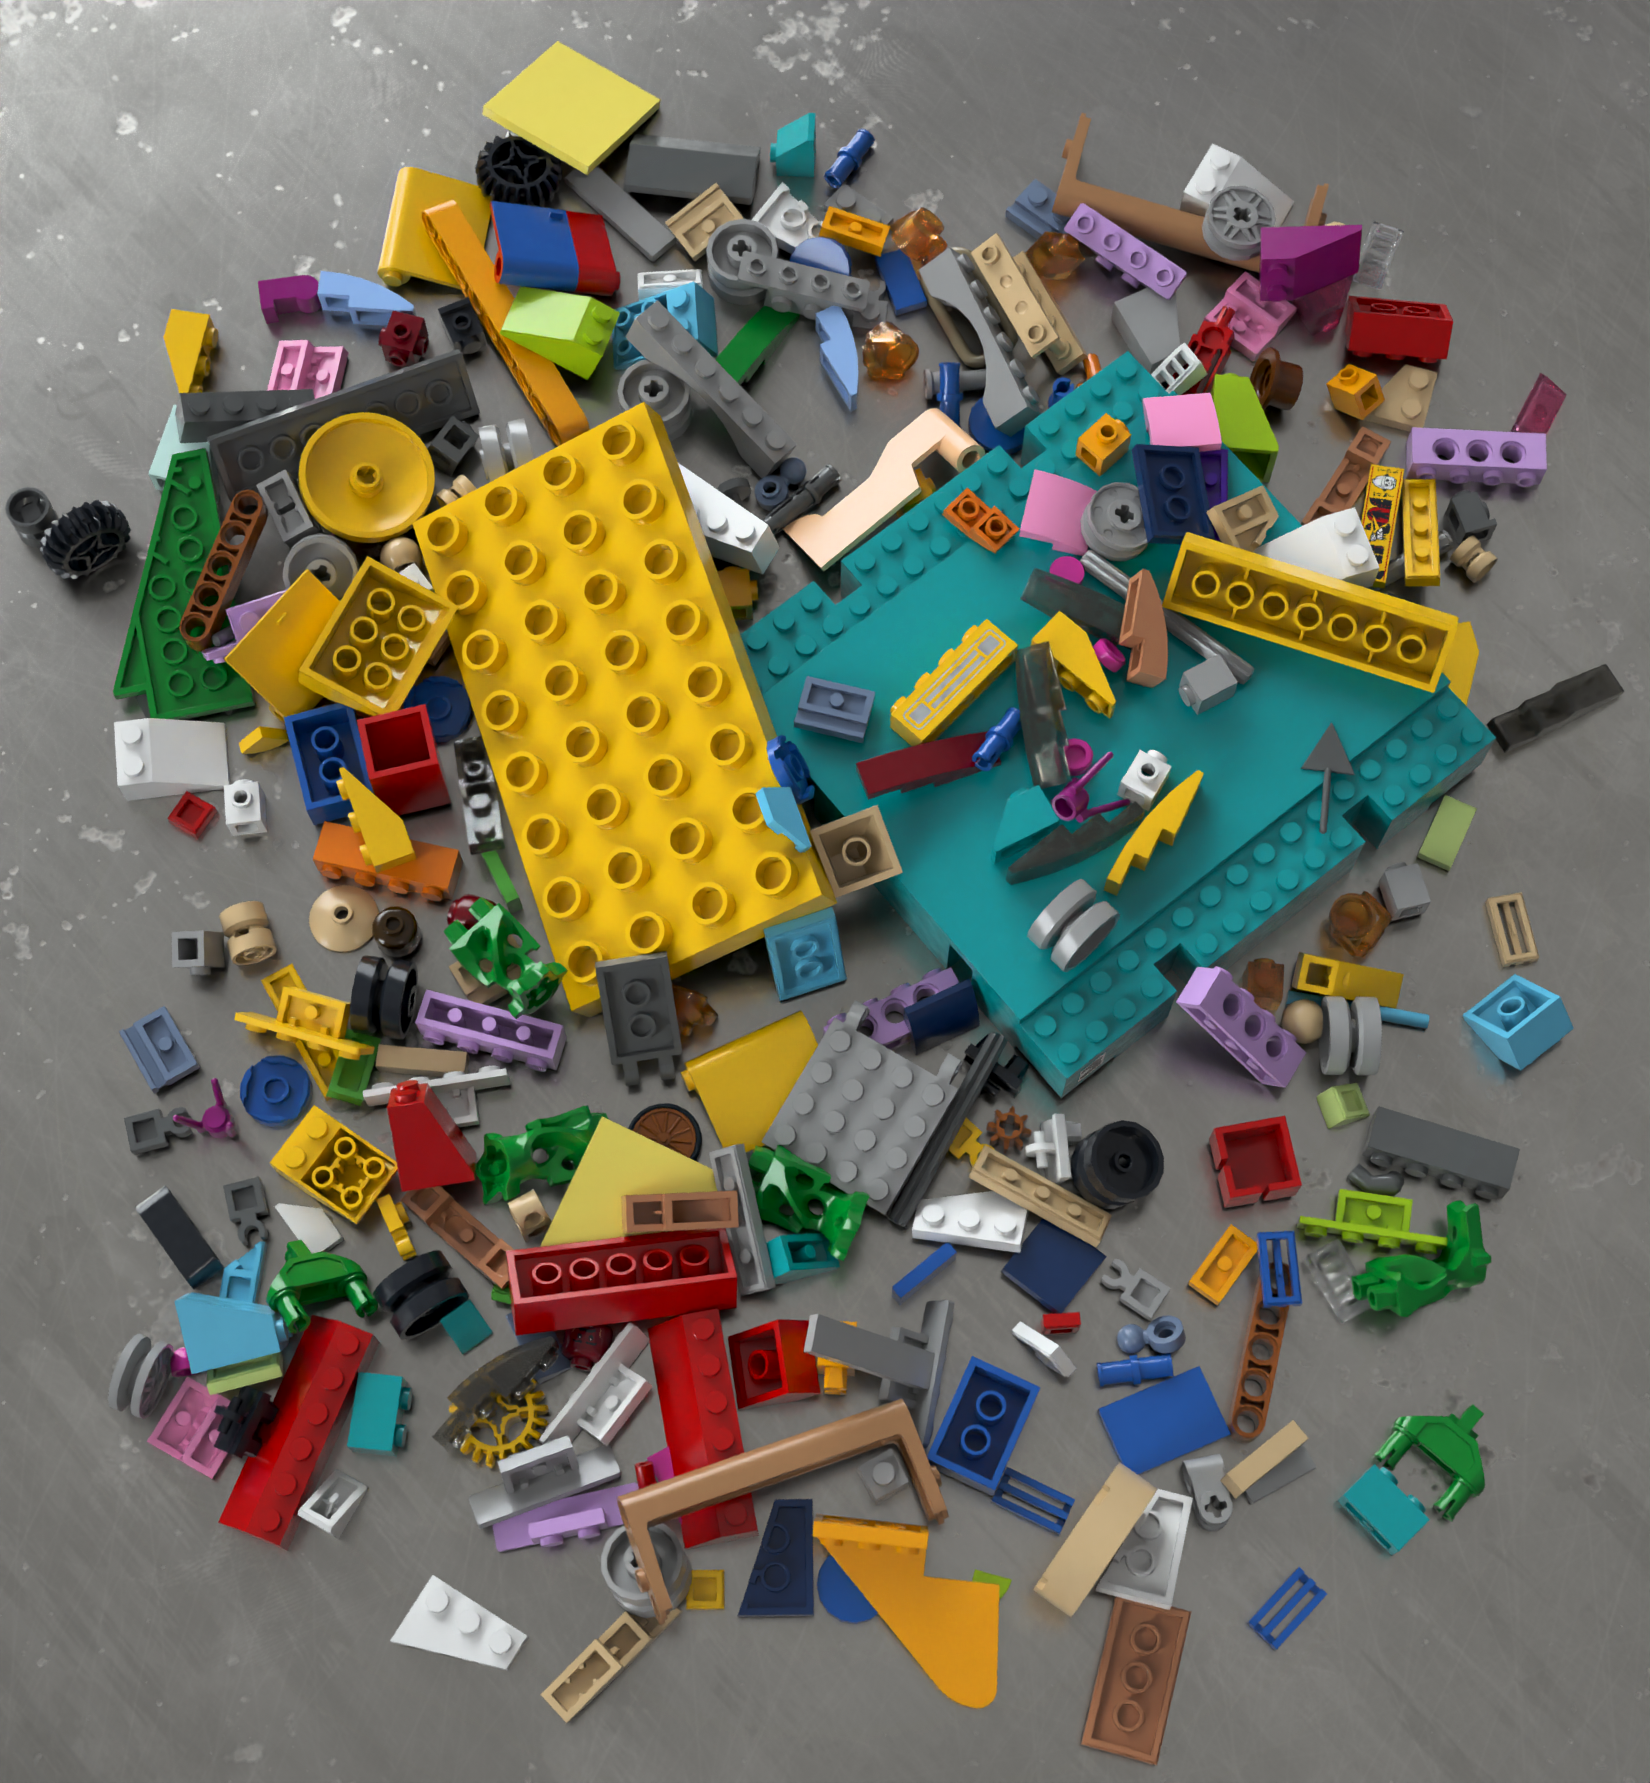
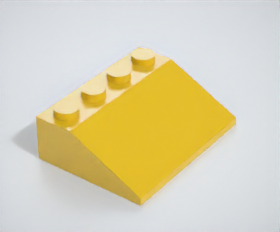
M367 556L301 666L298 683L329 700L371 716L398 711L459 606Z

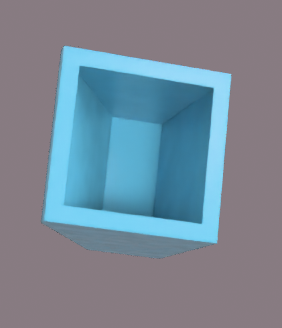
M194 1292L185 1294L174 1301L192 1374L281 1352L289 1344V1337H293V1333L288 1330L280 1313L271 1310L267 1305Z

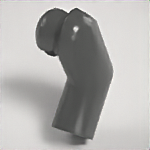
M1360 1164L1347 1176L1364 1192L1394 1196L1401 1191L1404 1185V1178L1397 1171L1373 1176Z

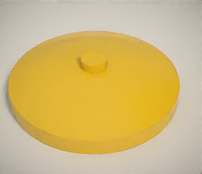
M359 412L337 417L324 424L311 436L301 455L298 479L303 502L310 514L320 525L331 533L347 540L376 543L401 536L413 528V522L424 516L432 499L435 474L433 462L426 446L409 427L385 415Z

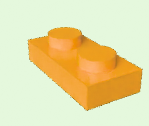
M829 206L820 229L819 237L835 239L840 244L880 257L890 226Z
M1230 1224L1190 1279L1188 1285L1218 1306L1258 1251L1257 1242Z

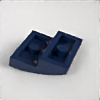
M969 979L904 1008V1021L910 1031V1045L915 1055L980 1026L977 1001Z
M1042 1219L1022 1243L1021 1252H1015L1001 1272L1054 1314L1063 1313L1107 1256L1089 1243Z

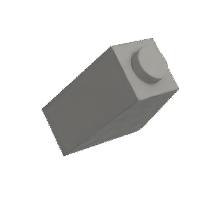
M1147 287L1114 302L1111 320L1134 358L1152 374L1180 346L1176 292L1170 300H1167Z

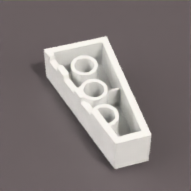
M678 463L711 556L764 574L780 548L769 525Z

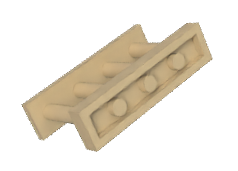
M995 233L971 252L975 262L1032 358H1036L1045 351L1056 372L1064 375L1088 357L1027 253L1021 251L1015 257H1012L998 233Z

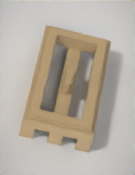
M1522 892L1487 898L1485 903L1502 967H1508L1515 963L1520 965L1526 961H1530V963L1537 962L1539 954ZM1511 902H1514L1527 953H1522L1517 930L1509 906ZM1499 904L1501 906L1513 955H1510L1508 943L1506 940L1504 928L1497 906Z

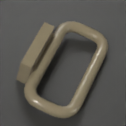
M964 247L952 248L961 255L965 253L975 267L972 273L975 279H978L985 287L988 294L985 298L999 315L1005 334L1010 338L1014 347L1018 340V333L971 255L972 251ZM920 274L919 282L927 302L960 359L966 365L973 368L986 367L984 353L975 355L971 352L945 305L930 295Z

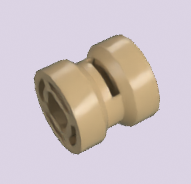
M461 474L453 481L449 489H442L435 495V498L442 508L476 490V487L467 477Z
M1474 535L1462 542L1450 556V561L1457 567H1463L1466 570V576L1473 583L1484 577L1498 560L1491 551H1485L1481 548V542Z

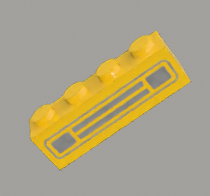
M988 619L978 627L973 625L964 634L962 643L955 650L951 648L943 654L938 662L939 666L931 674L926 672L918 679L914 686L915 690L907 698L902 696L894 703L890 709V728L911 746L935 741L1016 660L1018 644Z

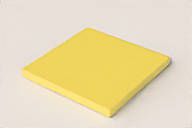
M557 41L483 106V115L588 175L660 108L661 100Z
M601 1117L540 1247L667 1232L623 1233L621 1196L717 1191L713 1169L605 1117Z

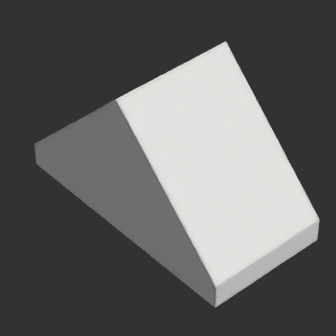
M336 1469L304 1503L297 1515L339 1539L365 1495L368 1486Z

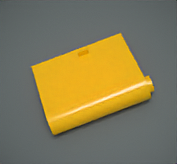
M402 168L398 173L378 267V276L383 279L385 284L394 287L407 283L410 277L414 276L461 290L426 232L421 213L426 209L454 200L484 247L491 215L490 197L484 198L482 189L474 184L419 168Z
M308 569L300 575L224 658L270 704L269 710L284 725V717L313 710L324 698V696L298 683L299 670L340 603Z
M800 1010L684 1062L686 1070L680 1072L689 1092L695 1089L696 1093L700 1096L722 1148L744 1143L745 1152L753 1150L755 1146L762 1147L765 1145L761 1141L816 1050L818 1043L805 1015Z

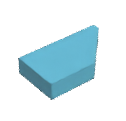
M762 787L755 793L767 827L778 835L783 833L794 842L795 849L800 853H804L812 847L791 787Z
M259 1241L244 1256L234 1260L224 1268L219 1297L258 1303L267 1250L266 1242Z

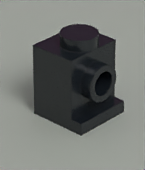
M469 297L438 309L443 329L453 350L459 349L462 355L471 354L487 345L484 331L471 306Z

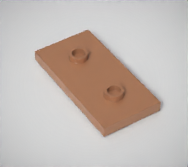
M1115 1596L1081 1745L1151 1765H1157L1190 1621V1611L1172 1606L1170 1610Z

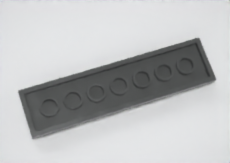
M459 349L206 437L228 499L232 502L235 495L242 490L248 489L258 493L257 484L285 469L297 479L301 455L308 440L324 424L342 415L359 412L385 415L403 423L418 436L445 426L452 416L460 421L479 414L480 411L461 351Z

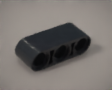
M166 1185L135 1206L144 1222L193 1290L224 1269L219 1258Z

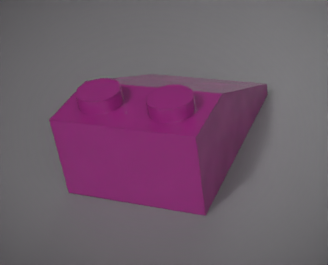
M1362 225L1261 227L1260 301L1280 302L1283 300H1295L1358 273Z

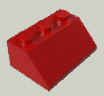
M1348 296L1345 342L1348 351H1353L1352 354L1360 357H1371L1372 353L1385 354L1386 358L1393 360H1403L1405 356L1418 357L1419 361L1426 363H1436L1438 359L1447 360L1453 319L1446 304Z

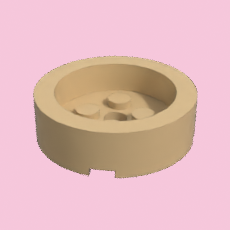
M1119 1462L1033 1591L1069 1617H1072L1158 1489Z

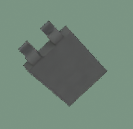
M667 951L595 962L611 1064H623L626 1086L640 1084L637 1061L658 1058L661 1080L676 1078L673 1055L683 1054Z

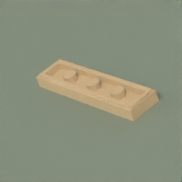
M986 1145L981 1150L968 1176L970 1179L1094 1247H1097L1101 1242L1112 1217V1214Z

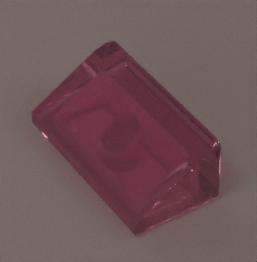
M1540 373L1511 432L1542 433L1547 435L1567 394L1546 375Z

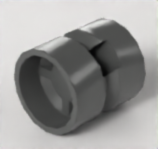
M26 487L11 494L7 500L6 514L19 537L25 544L31 547H41L40 540L45 536L44 531L52 527L53 521L59 520L48 497L37 488Z

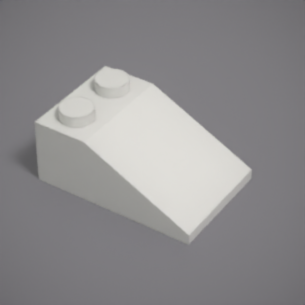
M1212 143L1183 192L1180 210L1205 217L1211 200L1219 191L1230 186H1246L1256 189L1268 198L1275 212L1276 221L1274 227H1281L1292 209L1294 201L1241 156Z
M1355 507L1322 516L1256 548L1253 552L1365 588L1373 586L1380 568Z
M157 718L114 722L117 785L127 801L185 794L186 791L196 793L224 789L223 785H230L225 723Z

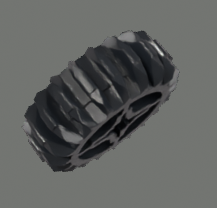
M507 132L504 139L496 135L493 143L486 142L484 150L480 151L478 155V161L475 166L478 188L482 189L484 198L490 197V201L543 207L545 201L552 202L554 194L558 193L560 189V180H562L560 159L519 135L512 136L509 132Z
M94 500L91 504L84 502L81 507H73L70 512L62 513V517L59 520L52 522V527L44 531L45 536L40 540L42 545L40 551L46 564L56 575H61L63 579L69 577L76 579L82 574L88 576L90 572L97 571L104 565H107L112 559L118 558L117 554L125 550V543L130 540L129 533L131 529L125 515L115 504H111L108 500L102 502Z

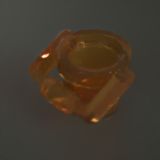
M924 207L908 213L890 226L892 231L891 237L897 247L911 259L921 262L923 266L943 253L947 248L946 241L940 236L944 230L943 223L934 213ZM932 246H934L936 249L929 253Z
M882 322L866 333L865 344L862 346L863 364L867 367L868 377L871 379L903 378L905 372L918 359L919 348L917 343L892 322ZM876 358L881 368H874V366L876 365Z
M1363 891L1361 895L1348 893L1334 901L1329 912V931L1331 936L1352 957H1363L1370 949L1374 948L1383 936L1385 928L1391 921V915L1370 893ZM1376 914L1380 917L1377 922H1376ZM1363 938L1358 947H1356L1353 944L1356 943L1359 939Z
M672 984L679 1033L681 1035L690 1036L696 1024L710 1026L715 1022L718 1014L708 1003V996L696 990Z

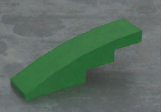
M763 306L734 336L716 358V361L739 385L743 381L747 383L760 364L765 365L799 319L800 314L789 311L778 312L772 307Z

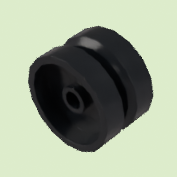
M369 955L362 957L355 974L350 1002V1026L354 1033L372 1035L380 1026L384 1037L406 1038L413 1019L418 989V970L415 962L395 960L388 969L383 957Z
M1120 1120L1088 1134L1076 1145L1071 1156V1175L1075 1187L1085 1200L1100 1208L1115 1209L1147 1196L1158 1186L1164 1173V1156L1159 1142L1148 1129L1131 1121Z
M441 1250L422 1254L405 1263L387 1276L373 1292V1296L385 1313L394 1312L390 1323L401 1340L414 1338L433 1329L441 1323L440 1320L465 1303L470 1296L458 1277L448 1278L452 1267Z

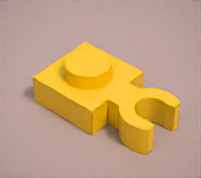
M965 1118L948 1151L957 1160L966 1153L969 1155V1162L973 1167L977 1160V1155L981 1152L984 1145L993 1150L995 1149L988 1144H980L976 1141L983 1132L969 1119Z
M390 1194L376 1199L403 1261L416 1256L417 1253L404 1225L410 1219L402 1201L395 1203Z

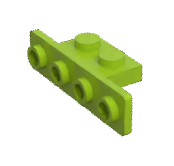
M1339 1189L1335 1221L1300 1216L1297 1228L1305 1229V1235L1326 1238L1327 1233L1342 1235L1341 1240L1351 1243H1363L1364 1238L1378 1240V1246L1391 1249H1400V1244L1415 1246L1416 1252L1423 1254H1437V1250L1445 1249L1448 1238L1409 1232L1412 1199Z

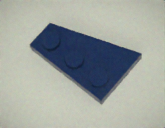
M812 1499L774 1500L738 1617L814 1616Z

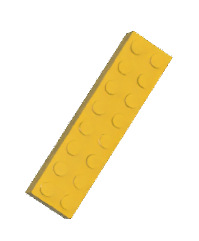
M1186 532L1182 540L1162 603L1164 608L1432 693L1435 692L1458 628L1459 617L1189 532Z

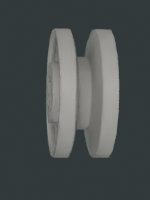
M1230 186L1219 191L1209 204L1202 224L1203 238L1209 248L1220 257L1233 261L1249 260L1260 254L1261 227H1274L1275 225L1274 208L1268 198L1256 189L1246 186Z
M1121 482L1102 486L1093 495L1090 503L1084 509L1080 520L1081 533L1087 545L1103 558L1110 561H1127L1136 558L1149 544L1146 538L1138 487L1130 483Z
M142 1334L133 1336L124 1348L113 1372L108 1394L109 1407L122 1412L131 1404L132 1415L141 1419L147 1418L156 1408L168 1382L171 1372L170 1360L174 1354L173 1346L160 1341L152 1348L149 1337Z

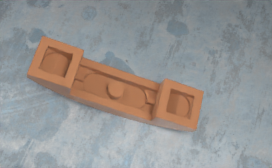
M1362 426L1347 449L1345 457L1319 498H1316L1301 525L1308 524L1322 516L1353 508L1368 484L1371 464H1380L1391 441Z
M441 1186L411 1190L402 1197V1203L451 1248L502 1290L506 1288L509 1284L506 1251L514 1250L511 1246L494 1235L458 1204Z

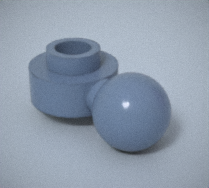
M796 457L788 458L781 465L780 476L768 475L760 479L755 486V497L758 504L763 509L772 511L788 498V485L800 483L806 476L807 469L805 463ZM768 488H776L775 492L771 494L766 493Z
M1174 1316L1158 1317L1148 1325L1146 1330H1143L1138 1325L1128 1324L1123 1326L1117 1335L1119 1347L1129 1354L1140 1352L1146 1344H1150L1151 1348L1156 1352L1171 1353L1181 1348L1186 1340L1182 1322Z

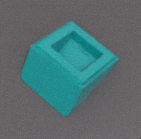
M471 1300L466 1301L440 1320L463 1355L493 1334Z

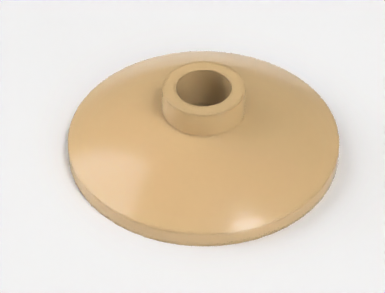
M350 885L333 887L321 894L314 902L309 916L310 929L314 938L324 948L340 953L352 952L365 946L374 937L372 934V924L375 917L379 914V910L371 895L363 889ZM341 910L348 911V916L345 919H337V913Z

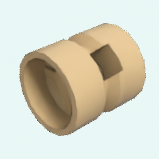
M241 902L226 908L220 913L219 918L224 935L230 938L227 946L233 964H255L270 958L276 953L277 948L272 932L266 928L269 921L262 902Z

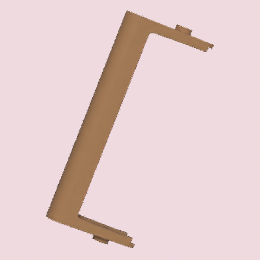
M1081 113L1074 139L1066 140L1061 158L1067 159L1052 213L1071 218L1078 206L1084 203L1134 237L1259 273L1260 254L1249 260L1233 261L1220 257L1209 248L1202 232L1204 217L1077 180L1076 173L1091 122L1090 118L1085 117V113ZM1324 183L1323 186L1317 184L1303 226H1324L1327 214L1322 213L1329 184Z
M898 1399L618 1496L619 1512L639 1569L634 1571L635 1578L641 1593H648L659 1625L665 1624V1619H668L667 1615H670L669 1610H672L673 1607L647 1528L890 1443L896 1444L928 1521L936 1519L939 1525L943 1524L944 1519L949 1518L939 1489L942 1486L941 1477L936 1466H930L905 1402L902 1399Z

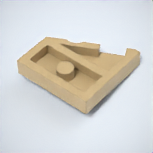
M1405 364L1382 388L1385 401L1363 420L1411 432L1412 427L1423 428L1438 372Z
M1263 485L1214 506L1206 512L1222 543L1250 552H1254L1262 544L1266 537V531L1273 526L1279 516Z

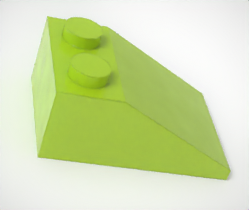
M520 286L499 334L588 380L604 354L620 312L592 297Z

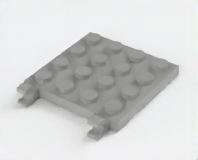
M855 1000L848 1011L844 1023L834 1017L761 1142L776 1150L777 1145L783 1146L805 1162L824 1169L831 1175L829 1182L848 1194H853L854 1192L869 1194L867 1205L887 1216L960 1091L951 1083L963 1063L948 1053L937 1076L874 1041L859 1032L860 1027L871 1010Z

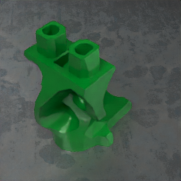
M480 897L469 908L470 914L478 921L471 929L467 930L459 920H456L444 930L452 945L449 949L455 959L487 988L497 984L510 993L513 1000L508 1005V1008L515 1019L523 1014L533 1013L551 999L568 971L563 965L556 962L544 964L542 961L535 963L530 959L528 954L533 950L537 951L541 947L538 942L500 903L494 906L483 897ZM509 935L519 936L522 940V946L516 948L509 944L507 940ZM483 959L492 962V970L488 973L483 972L480 968V961ZM511 964L518 965L521 968V975L518 979L511 980L507 975V968Z
M587 1105L554 1117L534 1120L526 1124L527 1132L520 1135L502 1136L497 1133L485 1134L484 1152L476 1167V1174L482 1182L484 1205L493 1204L504 1198L505 1202L513 1200L520 1193V1184L530 1179L547 1180L550 1187L570 1183L601 1117L608 1119L607 1114L590 1113ZM535 1150H545L548 1156L547 1160L543 1163L535 1162L533 1158ZM570 1161L574 1165V1169H564L561 1166L562 1162Z
M777 1145L775 1152L755 1146L748 1165L749 1168L764 1174L760 1183L752 1180L760 1218L782 1226L796 1234L800 1232L802 1227L822 1232L830 1241L828 1246L830 1254L844 1261L852 1240L861 1225L869 1194L864 1192H854L853 1194L843 1192L835 1185L829 1183L831 1175L828 1172L805 1162L783 1146ZM810 1199L821 1201L824 1207L822 1214L817 1215L809 1210L808 1202ZM782 1204L789 1205L794 1213L786 1215L780 1212L779 1207Z
M1461 1200L1453 1201L1447 1205L1448 1234L1445 1238H1448L1447 1246L1445 1249H1442L1438 1258L1429 1260L1417 1255L1403 1254L1377 1257L1366 1262V1273L1352 1276L1351 1278L1354 1298L1359 1301L1368 1299L1370 1307L1375 1311L1390 1309L1401 1317H1408L1418 1308L1444 1298L1452 1290L1482 1284L1486 1278L1487 1265L1492 1262L1491 1256L1485 1251L1483 1246L1479 1205L1474 1203L1466 1206Z

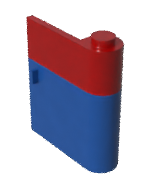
M497 201L490 202L489 206L499 248L494 265V278L497 284L611 297L614 291H618L621 276L620 272L616 271L603 215Z

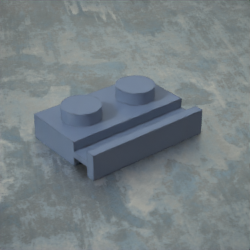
M1034 179L1015 199V203L1006 209L1005 217L1056 252L1060 244L1071 236L1064 230L1070 218L1052 213L1057 194Z
M807 676L794 720V727L863 743L875 700V692Z
M165 1006L136 1021L130 1028L119 1031L154 1094L159 1092L158 1089L165 1085H171L200 1068Z

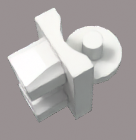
M1053 1114L1052 1119L1040 1123L1041 1131L1034 1132L1035 1143L1025 1147V1155L1036 1157L1037 1168H1045L1046 1179L1059 1185L1066 1180L1073 1179L1068 1145L1078 1144L1081 1141L1082 1133L1080 1123L1065 1121V1114Z

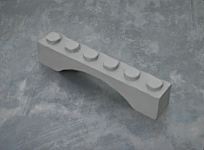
M949 247L919 269V272L930 295L947 306L959 309L969 319L978 333L986 363V386L982 402L995 429L1011 437L1042 414L1037 405L1040 399L1036 391L1027 384L1024 378L1027 375L1024 366L1018 359L1014 358L1011 352L1014 347L1010 338L1004 332H1001L998 325L1001 321L995 309L988 305L985 299L988 295L983 284L978 279H975L972 273L975 270L972 261L965 253L961 255Z
M657 300L635 318L626 335L628 341L648 361L674 373L705 400L726 427L744 461L761 478L770 475L782 465L797 444Z

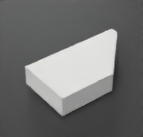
M281 1203L274 1206L298 1240H302L312 1254L322 1251L328 1252L344 1240L321 1208Z
M1020 1321L1012 1329V1334L1018 1340L1032 1347L1035 1351V1356L1060 1375L1069 1377L1077 1369L1058 1344Z

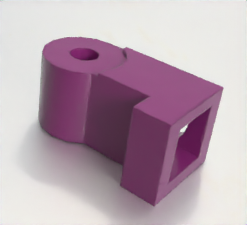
M310 275L258 281L261 310L266 324L278 323L279 314L298 311L313 313L321 308L317 294L318 281Z

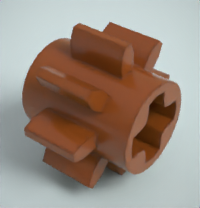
M1013 1106L1009 1112L1004 1114L998 1109L995 1110L994 1116L997 1123L988 1122L986 1130L995 1132L989 1144L995 1145L998 1143L1003 1146V1153L1005 1154L1008 1148L1016 1146L1021 1151L1023 1149L1021 1137L1029 1138L1032 1132L1028 1128H1023V1125L1028 1120V1116H1018L1015 1114ZM1006 1124L1013 1125L1012 1136L1005 1135Z

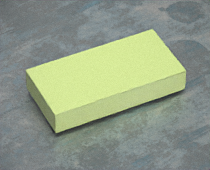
M1444 795L1417 858L1449 871L1477 808Z
M282 1352L207 1370L206 1385L209 1394L213 1395L282 1377Z

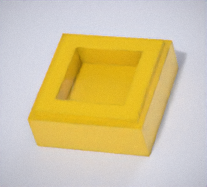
M692 1570V1582L686 1596V1609L725 1610V1571Z

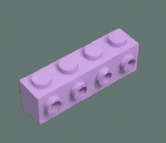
M427 989L415 1021L420 1034L424 1035L423 1038L428 1042L443 1045L444 1041L458 1044L457 1048L473 1054H477L478 1050L492 1053L491 1056L494 1059L502 1062L511 1063L513 1059L526 1062L525 1065L528 1068L545 1072L547 1068L557 1070L567 1039L563 1025L526 1015L515 1019L510 1011Z

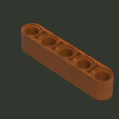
M242 490L233 498L180 621V633L189 647L195 651H202L213 646L211 636L220 631L227 615L226 609H229L266 524L268 517L266 506L260 495L253 490ZM248 505L258 506L253 514L246 515L242 513ZM236 535L245 536L243 542L239 545L229 544L232 537ZM221 566H232L231 571L227 575H216L217 570ZM209 596L219 597L215 605L210 607L203 605L205 599ZM195 627H206L205 632L200 637L190 636L191 631Z
M1274 1262L1269 1263L1270 1274H1275ZM1282 1262L1286 1297H1290L1292 1292L1289 1266ZM1260 1275L1256 1282L1227 1422L1231 1433L1230 1436L1239 1443L1254 1441L1265 1427L1289 1305L1286 1307L1272 1306L1271 1308H1265L1272 1310L1276 1314L1277 1323L1266 1324L1261 1320L1259 1311L1264 1309ZM1271 1287L1272 1297H1277V1290ZM1262 1344L1266 1346L1269 1350L1270 1358L1267 1360L1257 1359L1253 1355L1252 1345ZM1249 1379L1258 1381L1262 1386V1395H1250L1245 1389V1381ZM1246 1415L1251 1417L1255 1423L1254 1432L1246 1433L1242 1431L1237 1424L1238 1416Z

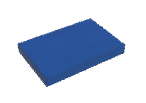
M1200 1366L1098 1409L1099 1416L1120 1462L1137 1475H1141L1231 1435Z

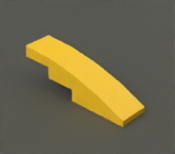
M1199 770L1194 772L1174 788L1143 820L1124 846L1106 879L1104 891L1117 896L1131 865L1145 871L1158 841L1170 846L1173 845L1200 787L1204 775L1203 772Z

